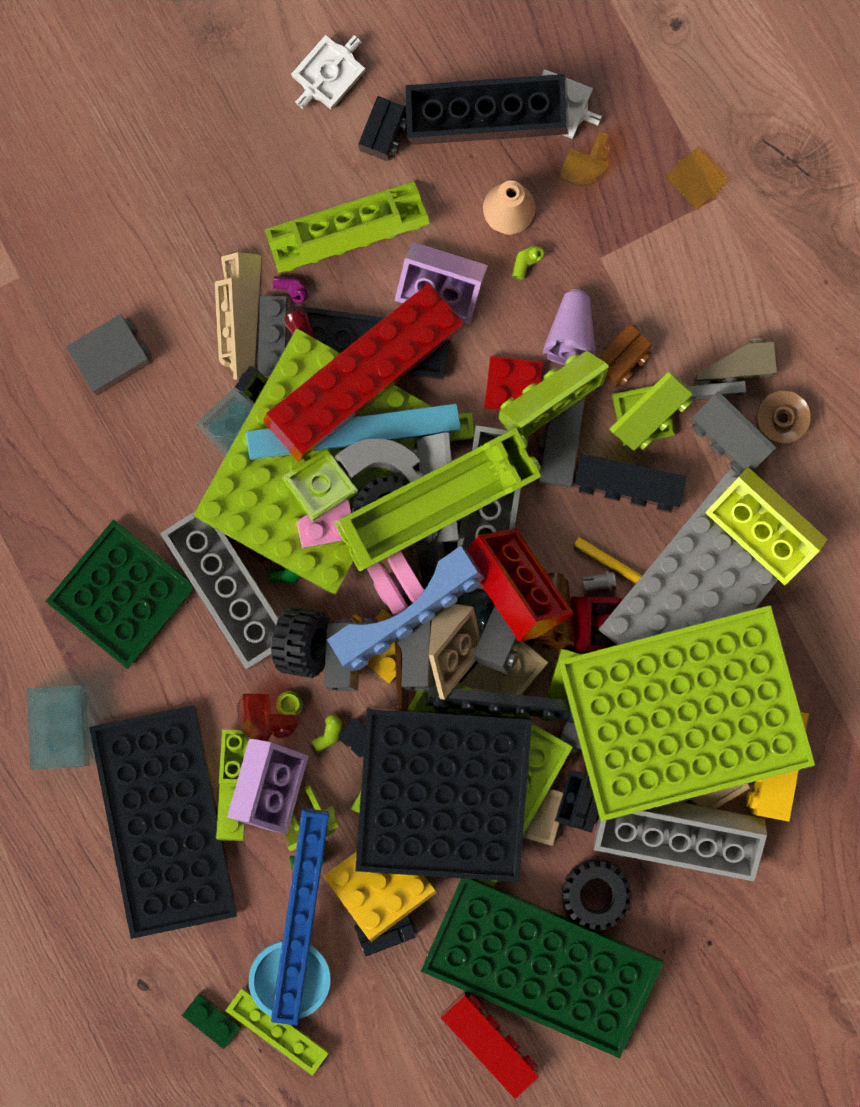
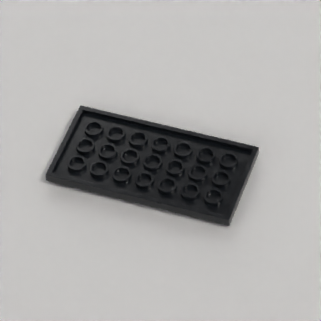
M191 705L89 727L130 939L237 917L223 841L216 839L218 816L196 706Z

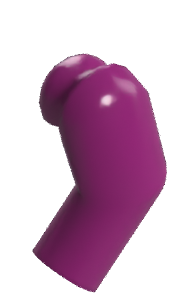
M274 276L273 289L287 290L292 300L298 304L303 303L307 299V289L298 278Z

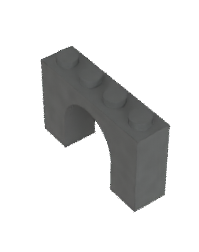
M364 618L362 623H353V620L337 619L336 623H328L324 674L325 688L333 692L358 691L359 670L351 671L343 667L327 639L349 624L378 623L377 619ZM431 621L424 624L420 623L412 629L413 632L409 636L396 640L401 648L403 658L401 687L409 691H429L430 686L436 687L429 658Z

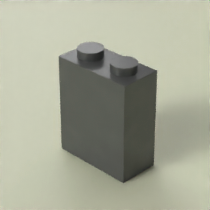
M121 314L66 346L92 392L97 396L151 364L147 357L151 355L150 350L144 341L138 342L134 334L138 331L131 319L125 320Z

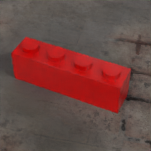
M464 992L441 1013V1019L509 1094L516 1099L539 1077L536 1071L539 1066L528 1054L524 1057L517 1050L520 1045L510 1034L507 1037L503 1035L499 1030L501 1024L493 1015L490 1014L487 1017L482 1012L481 1008L483 1005L473 994L468 996Z

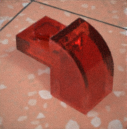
M242 694L237 704L239 726L244 735L250 739L268 742L271 735L277 738L288 737L292 735L298 725L297 715L271 714L269 694Z

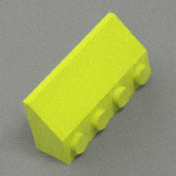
M749 467L736 478L705 512L784 585L822 549L828 540Z

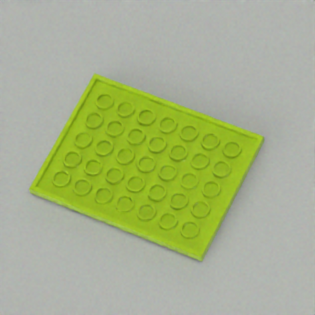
M296 329L192 516L334 595L353 562L350 551L343 541L302 548L297 521L307 513L282 480V476L321 451L309 453L300 462H297L292 455L250 460L246 440L247 431L269 429L263 422L266 413L340 354L301 330ZM393 385L355 417L429 408L432 406ZM417 438L394 440V442L405 446L412 452V448L417 443ZM347 447L328 450L335 457ZM372 467L362 471L352 478L351 481L359 490L366 483L374 479L386 476H393L394 479L398 477L388 469ZM351 497L350 499H348V500H349L350 509L353 508V505H354V504L352 503L353 497Z
M771 605L558 661L600 821L815 766Z

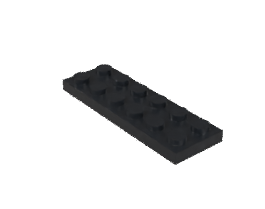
M294 305L293 310L294 312L303 308L305 313L308 312L316 340L338 353H342L385 318ZM450 339L406 375L444 380Z

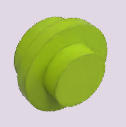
M286 691L277 698L276 708L282 716L292 718L301 712L303 701L296 692Z

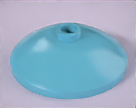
M282 940L265 947L254 959L249 972L251 996L257 1006L270 1016L272 1014ZM312 945L309 948L299 1019L316 1011L326 999L330 988L328 964L319 950Z

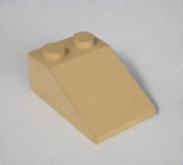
M453 604L448 608L443 607L432 619L429 658L440 699L445 700L476 661L473 654L481 637L474 607Z

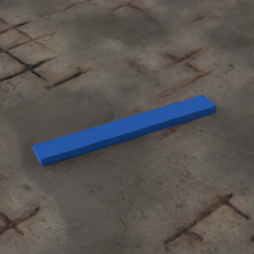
M302 808L271 1014L272 1023L298 1025L329 811Z

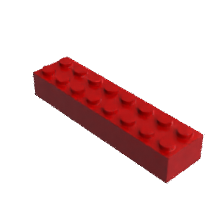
M428 283L269 410L263 422L297 462H300L458 333L464 322L431 284Z

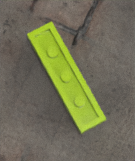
M243 987L225 1010L312 1076L329 1054L328 1050L294 1025L272 1023L271 1016L257 1006L251 993Z

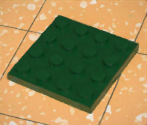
M113 519L45 602L122 666L129 669L195 588L189 580Z

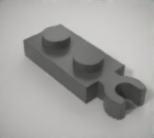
M439 531L415 543L424 590L435 573L438 561L445 557L444 545L442 542H437L436 539Z

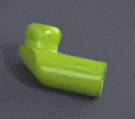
M530 246L520 251L516 256L512 277L524 280L527 267L542 260L544 250L538 246Z
M331 714L325 719L326 728L324 735L312 740L317 752L339 741L338 735L342 732L343 725L337 715Z

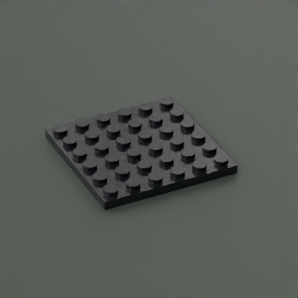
M367 707L355 872L519 882L532 719Z

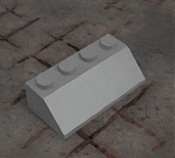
M449 432L417 438V446L412 448V451L420 460L419 469L423 476L451 462ZM457 521L438 530L437 542H442L443 545L458 544Z

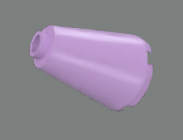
M572 289L564 294L543 347V354L547 353V359L562 365H566L567 359L576 353L581 355L588 351L596 356L590 297L580 289Z

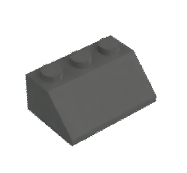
M719 391L689 421L692 424L691 429L700 438L705 436L712 443L710 448L720 457L724 455L730 461L729 466L739 475L747 467L753 471L776 449Z

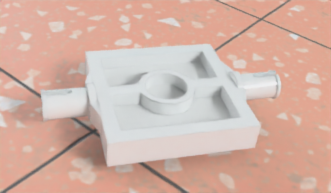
M325 35L292 72V78L300 83L305 90L295 101L301 109H304L311 99L314 98L332 110L365 73V68L352 55L354 50L362 43L359 38L353 35L347 44L342 46L336 44Z
M544 69L542 76L557 74ZM566 78L569 134L563 136L573 139L578 126L583 120L598 126L602 115L588 111V101L593 88Z

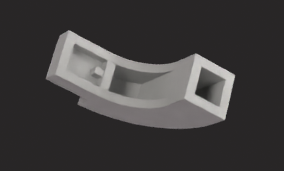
M376 438L358 441L334 457L350 480L362 471L372 467H382L390 470L397 477L404 479L403 483L405 484L411 483L423 476L419 471L415 472L413 469L420 462L418 457L405 446L391 440Z

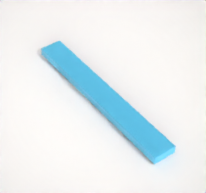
M451 404L354 417L313 451H321L326 448L348 447L351 444L366 439L379 438L394 441L446 432H459L461 427L457 405ZM270 429L246 432L250 460L291 455Z

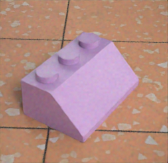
M412 242L404 260L394 301L404 303L426 284L430 283L464 323L470 325L488 265Z

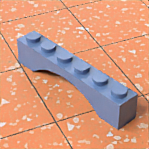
M460 546L438 561L435 573L427 588L406 610L378 623L365 625L349 624L327 639L343 667L351 671L359 670L368 664L370 658L376 654L380 655L386 652L391 647L390 644L397 639H404L413 632L412 629L420 623L424 624L435 617V613L443 607L448 608L455 604L460 595L475 590L485 577L469 552Z

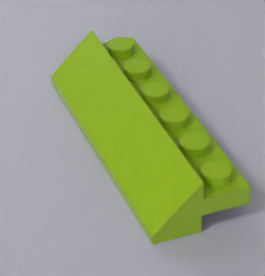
M414 181L267 228L265 232L278 273L292 271L305 264L317 263L333 255H342L358 247L369 246L373 242L385 238H394L398 234L410 230H418L430 224L416 184Z

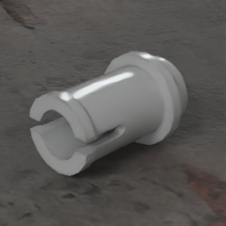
M608 570L605 574L583 577L585 594L606 589L612 591V588H617L614 572L609 573Z

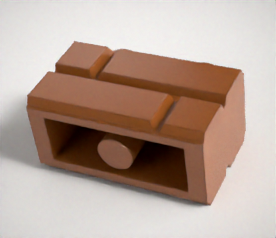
M630 324L598 357L609 366L605 379L614 387L619 382L624 385L634 375L631 369L637 363L642 366L652 355L649 350L653 345Z

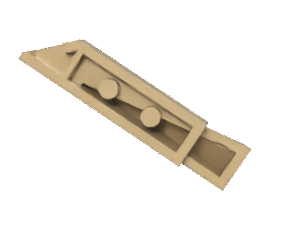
M241 252L221 256L224 280L214 282L219 361L223 366L229 367L233 371L234 380H239L240 376L247 371L250 365L253 367L255 365L261 256Z

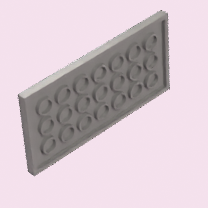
M730 468L598 629L616 645L754 610L778 581L770 571L705 513L739 476L733 469Z

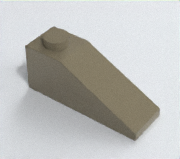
M766 338L750 340V344L744 345L697 374L693 379L694 384L697 381L703 380L721 382L722 379L727 378L746 380L773 377L777 373L774 341L766 342Z

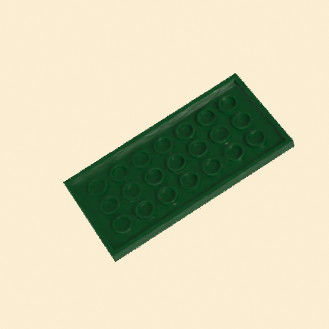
M461 878L420 972L620 1058L663 966V959L599 931L591 930L585 925L583 927L576 921L477 879Z

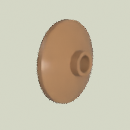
M777 391L768 395L760 404L757 412V422L761 432L771 441L781 444L792 443L800 439L808 430L811 420L810 409L805 400L791 391ZM779 414H784L787 417L785 423L778 421Z

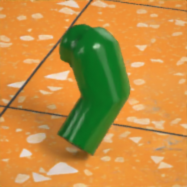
M288 569L270 570V582L294 583L301 577Z

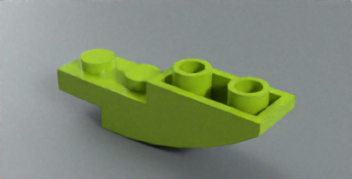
M222 730L217 840L244 841L245 823L227 818L249 742V731Z

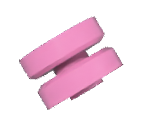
M401 550L387 557L393 572L389 573L385 565L380 561L367 568L374 581L373 585L384 604L388 605L394 616L409 607L403 595L407 594L411 602L414 603L424 592V588Z

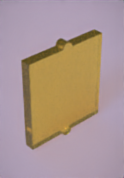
M698 148L693 150L684 160L680 159L678 165L665 177L696 210L710 198L713 199L716 196L715 193L728 182V179Z

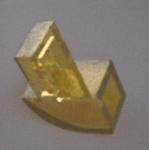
M599 131L590 155L570 148L559 179L576 186H590L600 181L605 176L610 164L600 160H606L611 145L607 144L609 135Z

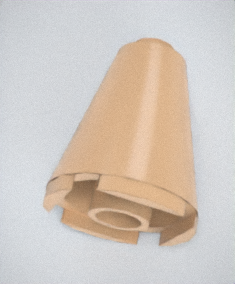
M506 181L493 187L486 195L483 204L485 220L489 226L495 231L506 235L517 234L528 228L534 218L536 209L532 194L516 181Z

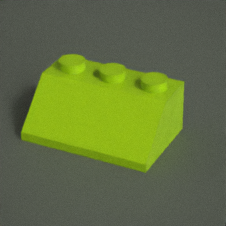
M671 370L633 405L610 430L633 450H636L638 447L643 450L654 440L651 434L657 428L663 431L673 421L670 416L677 409L682 413L693 402L690 397L694 393Z

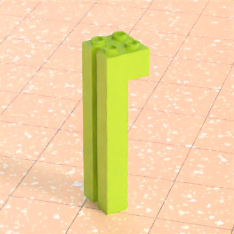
M514 428L334 522L343 542L346 543L350 551L349 553L358 571L374 565L489 503L542 477L539 472L541 468L537 459L534 456L529 458L525 450L528 447V442L523 433L518 432L517 428Z

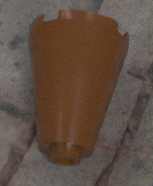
M549 573L548 576L572 610L569 581L564 579L562 574ZM573 616L543 635L526 640L525 643L534 646L535 641L543 644L542 648L568 649L570 644L574 646Z

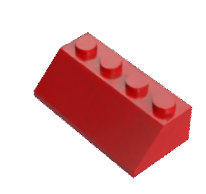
M517 528L478 535L466 550L485 577L480 582L519 642L543 635L574 614Z

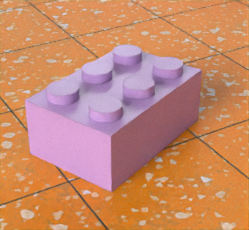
M249 738L227 818L265 830L287 834L309 756L272 742Z

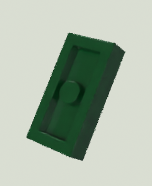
M200 992L181 1015L222 1049L227 1046L241 1028V1025Z

